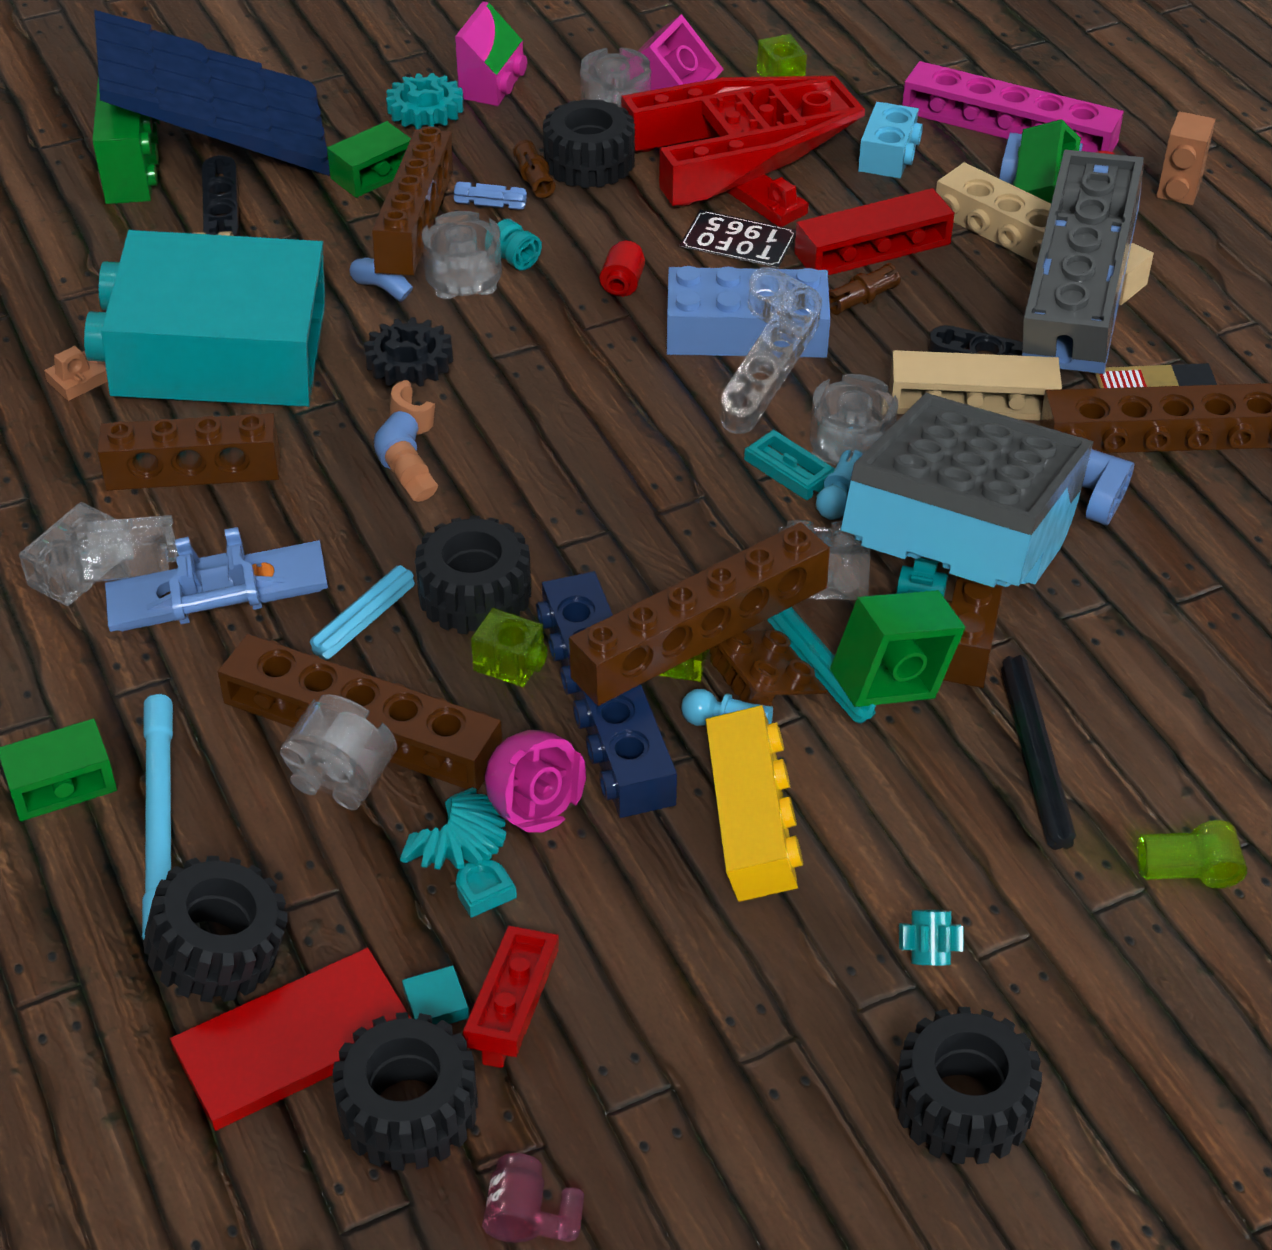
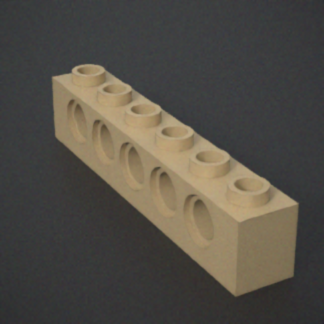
M965 162L937 181L936 192L955 212L954 223L1037 263L1051 203ZM1134 243L1131 244L1119 305L1124 304L1148 283L1154 253Z

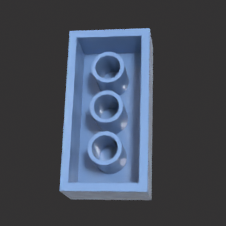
M729 266L722 268L669 267L667 355L827 358L830 330L828 270H816L813 268L775 269L771 267L748 269Z

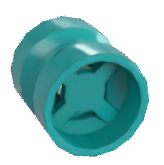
M504 219L498 222L490 232L488 247L498 257L506 258L507 262L514 268L526 270L540 256L542 242L533 233L524 231L522 226L515 221Z

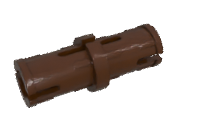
M519 141L513 148V155L519 163V171L522 178L530 183L537 197L546 198L554 192L556 184L549 174V166L546 159L538 154L532 141Z
M887 263L868 274L859 273L853 276L849 283L829 291V303L832 304L837 301V305L831 307L830 312L838 315L861 302L864 305L872 302L876 295L899 286L901 281L900 273L897 272L888 277V273L894 271L896 267L891 263Z

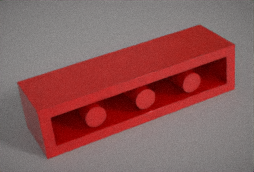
M931 188L796 222L794 254L805 268L828 270V275L934 249L951 244L955 212Z

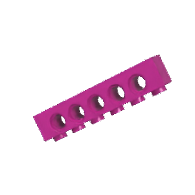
M922 61L918 62L905 81L902 106L919 108L918 117L1005 139L1009 138L1010 132L1022 134L1023 129L1062 119L1081 138L1080 143H1083L1082 151L1113 152L1119 140L1124 114L1122 110Z

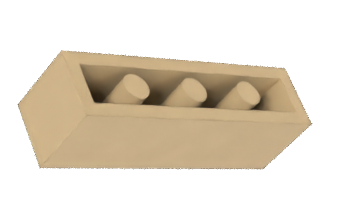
M893 350L889 380L890 414H905L925 393H929L1019 420H1040L1045 390L1062 389L1059 357Z

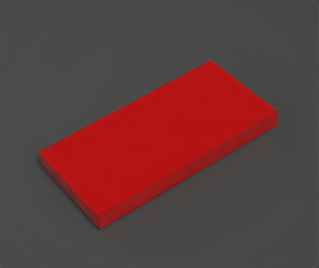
M367 947L170 1038V1041L213 1129L217 1131L332 1076L334 1062L340 1061L339 1051L345 1042L354 1044L353 1033L360 1027H364L367 1030L373 1028L372 1020L384 1016L387 1022L395 1020L396 1013L407 1011Z

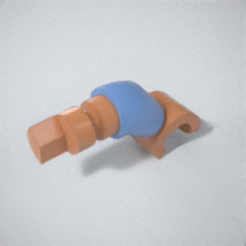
M404 380L392 388L389 418L376 432L374 448L382 465L394 472L413 501L420 502L433 496L438 488V484L429 473L427 465L418 455L415 442L416 435L425 433L433 427L435 403L426 401L420 406L413 405L412 384Z

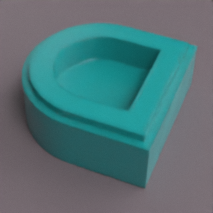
M490 859L483 860V863L478 865L468 862L464 865V869H460L457 873V895L470 918L517 898L515 884L503 866L496 861Z

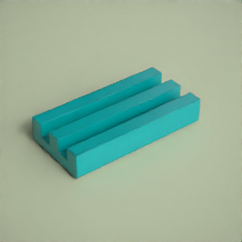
M774 429L745 448L744 460L806 501L813 497V490L819 493L824 489L826 477L835 470L834 467Z

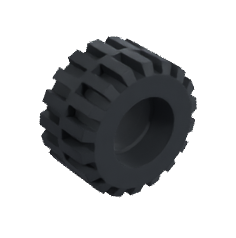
M599 99L573 100L565 105L555 107L554 111H549L546 119L543 121L544 158L549 166V174L554 175V179L559 182H566L570 186H581V188L603 187L606 184H614L618 182V179L628 176L635 162V124L632 115H629V111L625 108L618 107V104L608 103L605 100Z
M470 516V519L464 520L459 517L451 519V523L447 525L441 523L435 526L434 533L427 532L423 536L422 544H419L415 551V566L419 603L422 611H426L429 620L432 622L439 621L440 627L448 631L455 628L457 633L468 634L469 631L485 634L487 629L494 628L495 630L505 628V622H515L520 618V611H526L529 605V598L531 597L529 546L525 544L524 536L521 532H515L512 525L508 523L499 524V519L491 517L487 520L480 519V516Z
M207 856L206 862H200L197 858L187 860L184 869L175 866L168 871L166 880L161 879L152 900L143 945L144 953L150 954L148 965L152 972L162 971L160 981L165 986L177 985L179 987L178 994L189 998L191 993L201 995L200 1001L212 1002L214 996H221L223 1002L235 1000L237 991L245 996L255 991L257 983L263 984L269 977L285 932L288 913L284 912L286 902L283 894L275 893L277 884L270 877L266 879L261 878L262 870L256 866L251 865L249 868L240 865V859L230 857L229 862L220 861L219 856ZM205 921L220 923L233 930L236 934H212L199 928L195 923Z
M958 1007L957 1014H950L947 1009L935 1012L934 1021L926 1017L917 1023L915 1033H908L900 1054L894 1093L895 1108H899L898 1119L903 1128L912 1127L910 1138L918 1146L926 1142L930 1145L929 1154L938 1158L943 1153L953 1155L952 1163L964 1164L966 1157H974L976 1164L989 1163L991 1153H994L999 1159L1010 1154L1012 1144L1019 1146L1025 1139L1027 1129H1030L1042 1084V1072L1039 1071L1041 1061L1037 1051H1029L1032 1042L1024 1032L1015 1034V1024L1007 1018L999 1022L993 1019L994 1012L982 1009L981 1015L971 1013L970 1007ZM951 1075L971 1076L984 1082L993 1092L985 1095H966L950 1088L943 1082L942 1078Z
M408 1012L396 1013V1019L387 1022L384 1016L372 1020L373 1028L367 1030L364 1027H360L353 1033L354 1044L345 1042L339 1051L340 1061L334 1062L332 1072L334 1083L332 1084L345 1140L350 1139L351 1148L359 1156L368 1152L369 1163L381 1167L384 1161H390L392 1170L404 1171L405 1163H416V1169L429 1167L428 1159L434 1156L441 1162L451 1156V1144L457 1147L462 1146L467 1140L466 1129H473L476 1121L478 1098L472 1051H467V1041L461 1033L453 1035L452 1025L444 1020H441L436 1025L432 1024L431 1015L419 1013L417 1019H409ZM417 1080L433 1086L424 1095L409 1101H392L380 1096L386 1088L401 1081Z

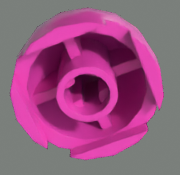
M527 730L506 738L496 747L488 761L485 773L486 792L496 812L522 830L543 833L557 827L566 819L558 815L564 812L570 803L575 806L578 804L586 781L585 761L581 753L575 751L572 744L554 733L541 730Z

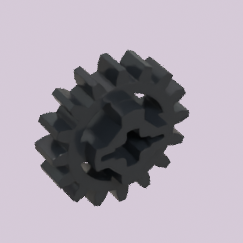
M411 317L408 323H402L399 318L394 319V324L391 326L382 323L380 325V333L370 332V341L364 342L367 370H373V378L375 379L385 377L386 385L389 386L395 381L404 380L409 382L415 381L419 387L424 386V380L427 378L433 381L439 380L438 372L447 373L449 371V363L453 362L451 335L444 334V327L442 325L432 328V322L429 319L420 324L417 323L415 317Z

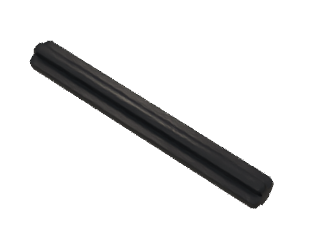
M1021 655L1016 657L1007 656L1002 661L1001 673L1047 844L1053 850L1069 849L1074 845L1076 833L1028 662Z

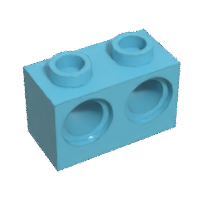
M876 101L861 139L859 172L901 179L905 166L912 165L916 145L919 146L921 141L923 124L917 123L919 108Z

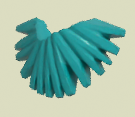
M476 788L467 789L450 796L444 802L448 813V824H445L441 830L434 828L430 831L426 828L422 829L419 833L409 834L400 861L407 863L423 855L421 867L424 868L434 863V869H441L446 858L456 869H464V860L476 865L481 864L483 860L491 859L492 854H497L499 847H503L506 831L501 828L505 827V819L498 817L500 815L494 809L487 795L476 794Z

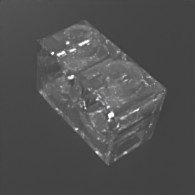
M80 502L19 553V557L29 587L69 606L79 596L87 592L111 568L118 565L129 552L122 522Z

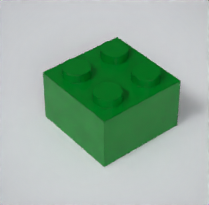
M939 590L857 597L830 670L854 707L935 699L966 627Z

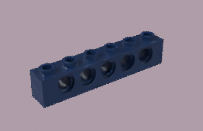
M593 571L542 582L543 601L536 602L538 621L541 629L549 628L548 644L553 661L561 660L563 667L560 668V675L566 695H574L573 712L576 724L579 729L586 728L589 735L586 736L589 759L592 765L599 763L602 772H599V781L604 799L606 801L613 800L619 818L675 806L677 801V772L641 684L597 706L571 678L569 637L613 615L596 572Z

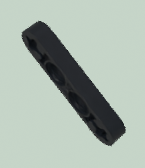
M224 155L210 157L202 165L203 232L209 235H217L219 232L231 231L233 236H240L236 163L234 159Z

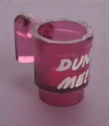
M506 1154L498 1159L496 1170L491 1174L482 1227L493 1238L506 1242H527L535 1239L538 1235L571 1242L580 1233L584 1192L577 1188H566L562 1191L559 1215L542 1212L541 1206L545 1183L542 1178V1164L536 1158L526 1154Z

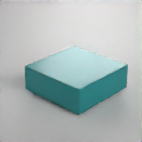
M453 965L402 980L403 991L412 1019H417L419 1013L431 1015L432 1024L436 1025L441 1020L451 1024L469 1018L468 1006Z

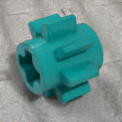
M924 558L915 559L914 567L902 566L896 594L939 590L944 597L948 574L936 572L938 561Z
M912 910L911 924L899 923V949L911 950V964L951 965V951H964V926L951 924L952 911Z

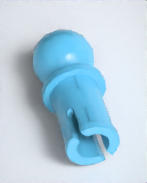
M851 449L844 450L834 472L826 477L824 481L825 488L819 492L816 499V507L822 517L834 520L844 516L853 466L863 455L858 450H854L849 462Z
M694 689L683 698L681 711L687 722L695 726L706 725L707 718L760 706V704L733 699L732 695L728 693L724 695L722 702H719L713 693L705 689ZM763 705L768 722L771 724L773 707Z

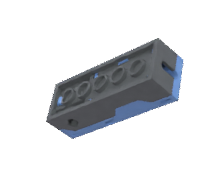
M1064 150L1024 315L1022 356L1059 357L1060 369L1105 374L1140 205L1144 157L1116 155L1109 151L1085 152Z

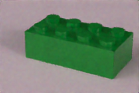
M98 77L93 146L105 203L151 201V187L158 185L156 165L159 164L157 144H160L158 124H161V120L100 101Z

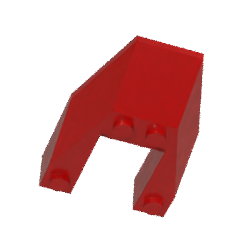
M836 76L722 77L621 96V108L629 111V115H632L634 119L635 151L648 152L656 147L715 137L660 148L659 188L672 206H686L695 201L709 199L795 162L865 116V108Z

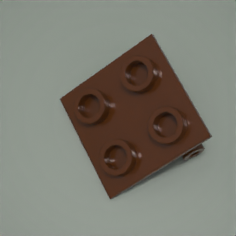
M774 629L743 631L710 649L711 664L717 668L724 677L725 682L731 686L732 691L740 696L739 698L743 702L773 707L772 700L775 695L826 694L828 691L816 678L814 669L800 659L790 647V639L780 631Z

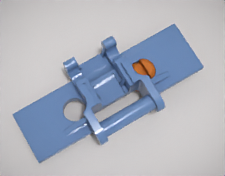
M234 527L224 529L226 553L199 558L191 546L189 537L175 539L179 554L176 558L177 569L105 583L109 631H126L176 620L180 621V624L190 623V613L249 602L250 606L255 610L262 608V603L320 592L322 589L328 588L320 540L245 555L239 528ZM170 592V594L162 597L165 593Z

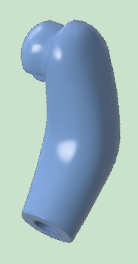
M368 257L356 259L350 265L349 272L356 283L378 286L399 302L406 299L413 289L403 275L375 273L374 259Z

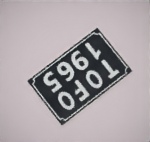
M700 209L679 246L779 268L796 235V230Z

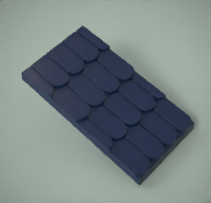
M94 10L100 101L330 176L327 146L321 121V110L317 100V90L310 81L263 69L262 63L209 50L201 43L152 30L150 24Z

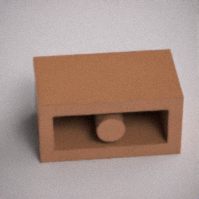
M1178 111L1169 135L1156 198L1194 205L1202 182L1215 118Z

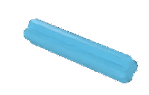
M402 565L393 568L310 639L313 654L318 655L324 660H329L414 586V574L412 571L407 570Z

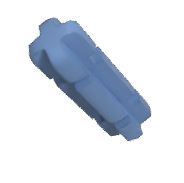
M459 181L456 182L454 187V201L457 204L470 205V201H473L476 206L504 208L505 205H509V209L523 210L527 202L526 189L511 187V190H506V186L476 183V187H473L471 182Z

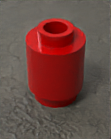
M624 240L609 249L599 277L602 287L608 293L624 297L635 292L645 265V257L641 247L635 242Z

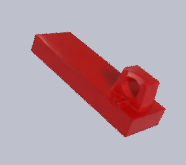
M764 174L726 191L777 226L783 227L808 214L809 202L801 197H797L796 186L786 181L783 177L773 180Z
M508 925L463 1030V1037L467 1041V1048L482 1051L483 1065L503 1068L506 1056L517 1057L557 956L559 935Z

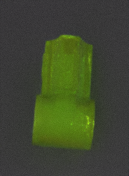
M1214 820L1205 822L1197 826L1192 833L1139 835L1137 864L1140 876L1145 877L1146 880L1201 878V881L1206 886L1221 889L1238 884L1247 875V866L1236 829L1232 823L1227 821Z

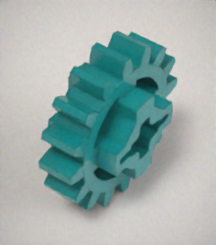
M417 73L415 78L405 76L402 77L403 83L393 82L392 89H387L386 91L387 113L392 114L394 122L401 120L403 127L410 124L415 126V129H420L422 125L435 127V124H441L446 126L448 125V119L457 120L458 113L463 112V89L458 88L456 80L448 82V76L445 75L438 77L434 73H430L427 77H422L420 73Z

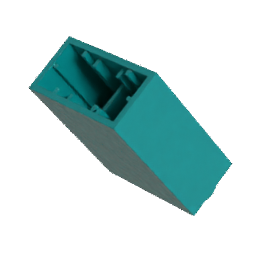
M128 230L120 262L103 261L99 273V302L101 309L106 310V312L89 311L84 331L86 358L88 361L105 362L110 396L310 406L325 311L323 241Z

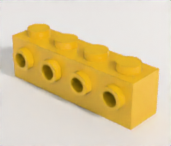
M763 705L707 718L706 725L726 873L738 902L797 889L795 867L803 866V859L797 836L790 837L788 828L797 826L790 797L783 798L782 790L790 788V781L784 759L777 760L776 752L784 751L778 723L769 724Z

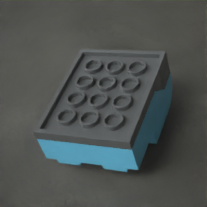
M925 393L854 463L841 531L855 535V540L861 541V546L901 559H905L907 556L915 559L921 557L930 558L942 562L943 568L950 569L949 574L993 588L996 584L1004 587L1010 585L1019 586L1020 584L1027 583L1036 584L1060 550L1069 531L1094 441Z

